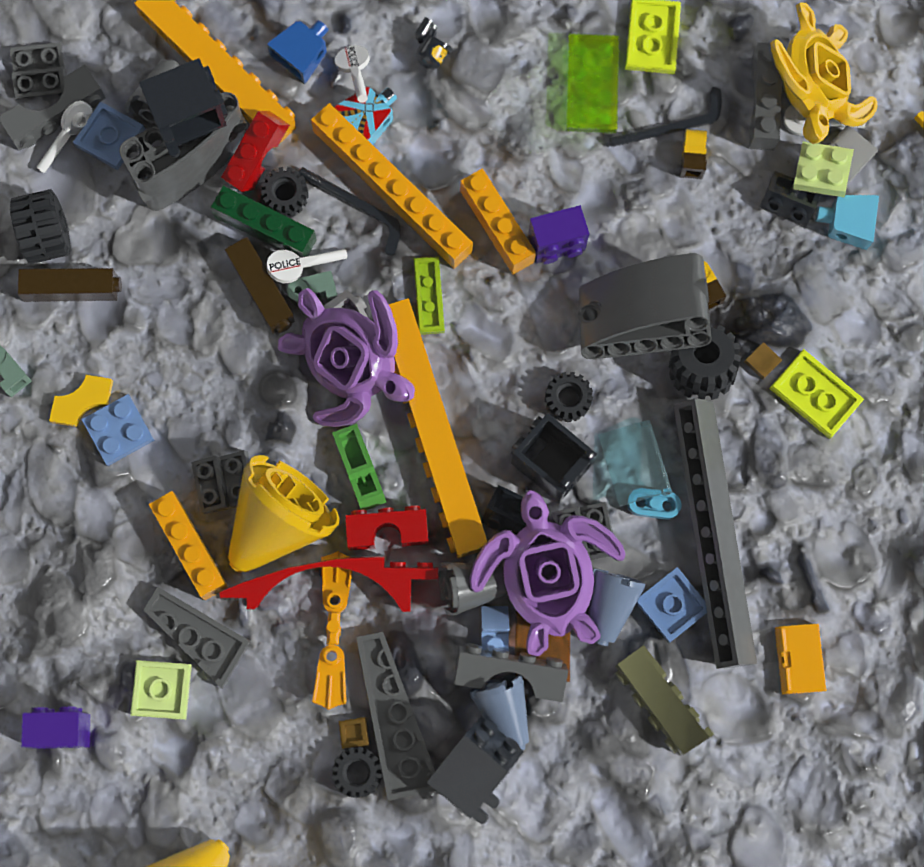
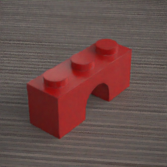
M257 111L221 178L241 192L254 190L265 170L261 166L264 157L273 147H278L290 124L271 111Z
M415 505L404 507L405 511H394V508H380L378 513L368 514L367 510L351 511V515H345L348 550L376 549V534L385 527L395 528L400 533L402 547L429 545L426 509H420V506Z

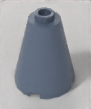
M593 568L594 586L590 600V618L597 626L601 635L600 639L595 643L608 646L609 642L615 643L641 596L645 583L621 574H608L609 571Z
M515 674L501 676L487 681L484 689L472 688L470 690L471 698L482 716L494 722L498 730L506 737L514 739L522 750L526 749L525 745L529 742L522 675L518 674L517 677Z

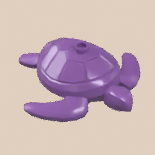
M306 288L302 290L298 295V306L308 316L303 322L302 335L286 333L278 340V350L292 355L305 354L308 366L316 380L331 393L346 398L345 403L318 410L313 414L314 421L322 426L340 427L357 422L369 411L371 396L381 391L384 392L387 398L397 402H407L414 398V385L406 378L394 373V356L398 345L397 327L391 308L384 296L377 290L369 291L368 294L374 322L359 312L347 308L325 309L311 289Z
M528 490L521 501L522 519L527 526L517 535L513 534L510 530L497 533L483 545L472 567L469 578L470 588L475 593L483 590L497 565L502 559H505L504 582L509 599L518 613L531 624L526 642L528 654L540 656L549 647L548 634L562 637L572 629L576 633L578 640L594 644L600 639L601 635L593 620L585 613L593 593L594 576L590 557L582 541L596 546L618 561H622L625 558L624 547L610 530L598 521L584 516H569L565 519L562 526L548 522L549 511L544 499L537 492Z

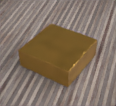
M763 342L745 360V363L763 380L781 363L782 359Z
M366 717L338 721L342 749L369 745Z

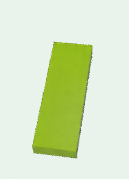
M439 257L413 258L420 334L445 333Z

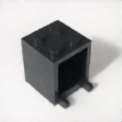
M200 58L139 82L171 157L177 158L180 155L179 145L227 126L224 116L228 115V112L224 105L223 97L214 83L209 66L203 67Z
M547 413L544 418L538 416L529 427L531 430L526 438L521 436L515 442L511 452V464L556 502L560 503L593 465L597 453ZM541 438L547 445L531 461L525 454Z
M480 716L427 783L469 819L474 818L478 823L485 824L489 816L480 807L485 802L489 807L497 808L500 800L492 792L510 772L524 751L514 739L506 737L500 732L494 722Z

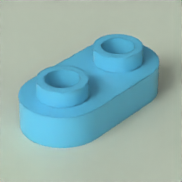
M642 488L634 490L627 501L628 509L636 516L666 520L676 517L682 506L680 498L673 492ZM642 499L645 502V507H638L636 500ZM668 502L671 505V510H664L662 504Z

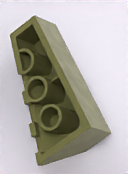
M644 645L615 666L618 670L615 675L624 686L628 684L634 694L631 696L639 708H646L651 715L648 717L649 722L656 731L662 730L667 737L664 742L673 754L678 752L680 756L685 755L714 735L709 727L705 729L699 724L700 715L693 706L682 703L681 700L684 698L681 691L673 682L669 681L667 683L664 679L667 677L666 672Z

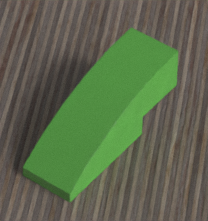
M354 424L332 432L360 509L368 510L387 503L358 425Z

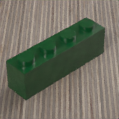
M222 186L211 205V210L216 219L279 250L294 252L300 258L309 256L317 241L315 230L225 186Z

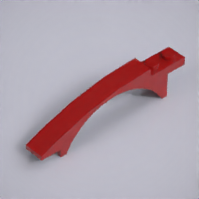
M385 556L334 558L290 566L244 581L221 591L220 598H247V609H256L265 596L287 577L312 568L338 567L352 570L371 578L393 597L402 612H410L411 579L438 580L439 567H433V562H417V567H406V562L392 561L390 566H385Z

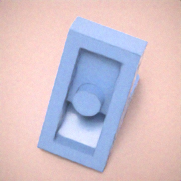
M481 606L482 650L493 651V648H501L509 651L508 606Z

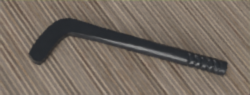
M718 87L711 88L710 110L707 114L610 137L611 147L715 123L722 109L721 89Z
M304 167L300 169V176L303 175L305 180L388 226L389 237L385 247V254L389 256L395 255L400 239V223L394 216L376 208Z

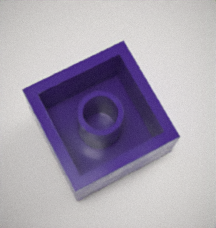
M581 205L530 218L528 238L536 251V264L541 262L543 264H550L564 256H568V258L577 257L586 250L589 230Z
M32 707L31 713H22L21 747L32 749L90 748L91 714L82 713L83 708L59 707V712H55V709H49V707Z

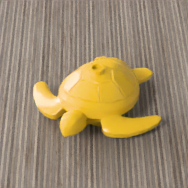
M800 2L796 4L800 31L790 40L787 51L779 40H773L770 43L771 53L775 66L783 80L787 98L793 107L806 118L803 127L804 138L812 144H818L828 134L829 120L834 119L845 126H862L875 114L877 100L875 97L869 96L857 105L848 102V97L851 93L850 68L847 60L838 51L845 43L848 31L842 25L835 24L830 27L825 35L822 30L815 28L816 20L813 10L807 3Z

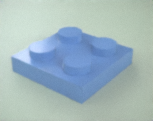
M100 101L73 144L89 155L119 170L124 162L119 152L121 144L125 140L143 132L145 128L144 125Z
M129 394L82 419L107 466L155 441Z
M678 567L642 594L636 603L668 643L707 613L705 600Z

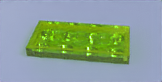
M569 34L566 131L617 133L618 35Z

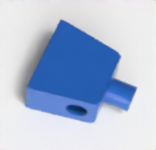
M317 20L310 28L301 21H296L267 44L269 55L306 84L327 52L326 43L322 37L329 30L320 20Z

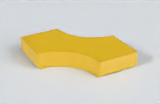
M86 375L81 386L74 392L64 396H54L49 422L77 427L86 412L95 407H105L109 404L113 380Z

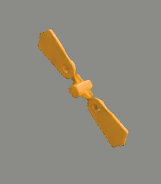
M337 551L330 555L322 556L321 561L350 556ZM321 567L323 606L329 612L328 624L326 626L327 646L321 650L319 655L312 703L330 710L346 704L344 653L336 645H339V637L341 636L340 613L347 606L353 571L338 567ZM338 597L340 599L339 604L332 605L330 603L331 598ZM328 653H336L337 658L334 661H329L326 658Z

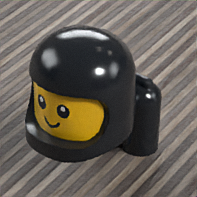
M424 17L415 32L417 43L420 44L416 57L424 68L435 70L441 66L444 57L447 54H451L453 49L447 43L436 38L438 27L433 24L432 20Z

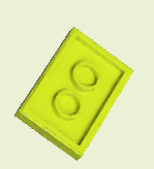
M631 0L625 70L675 74L681 2Z
M804 349L769 388L829 439L832 438L864 400V398Z

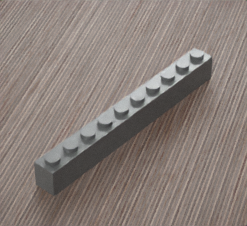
M694 398L675 404L674 411L716 669L757 664L714 401Z

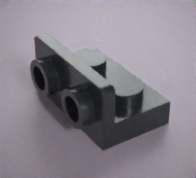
M774 171L761 201L760 208L807 226L821 194L794 190V178Z
M498 485L481 522L488 525L491 529L500 532L510 530L513 534L517 535L527 526L521 514L523 496Z

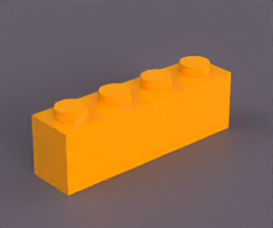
M482 168L460 180L461 194L512 275L535 263L536 251L484 169Z
M171 491L149 504L151 510L200 597L206 601L228 588L227 583L177 495Z

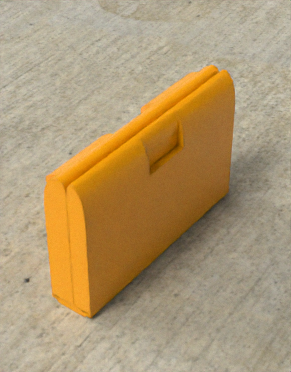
M819 624L775 627L782 695L825 692L826 683Z

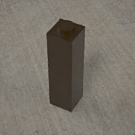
M248 237L225 248L224 250L229 261L272 334L277 331L282 333L288 330L292 323L295 322L293 313Z
M113 268L19 269L18 295L24 302L117 301V294L122 291L121 277H118Z

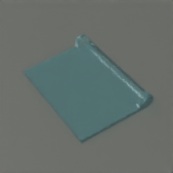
M650 420L598 435L619 506L660 494L666 496L672 493Z

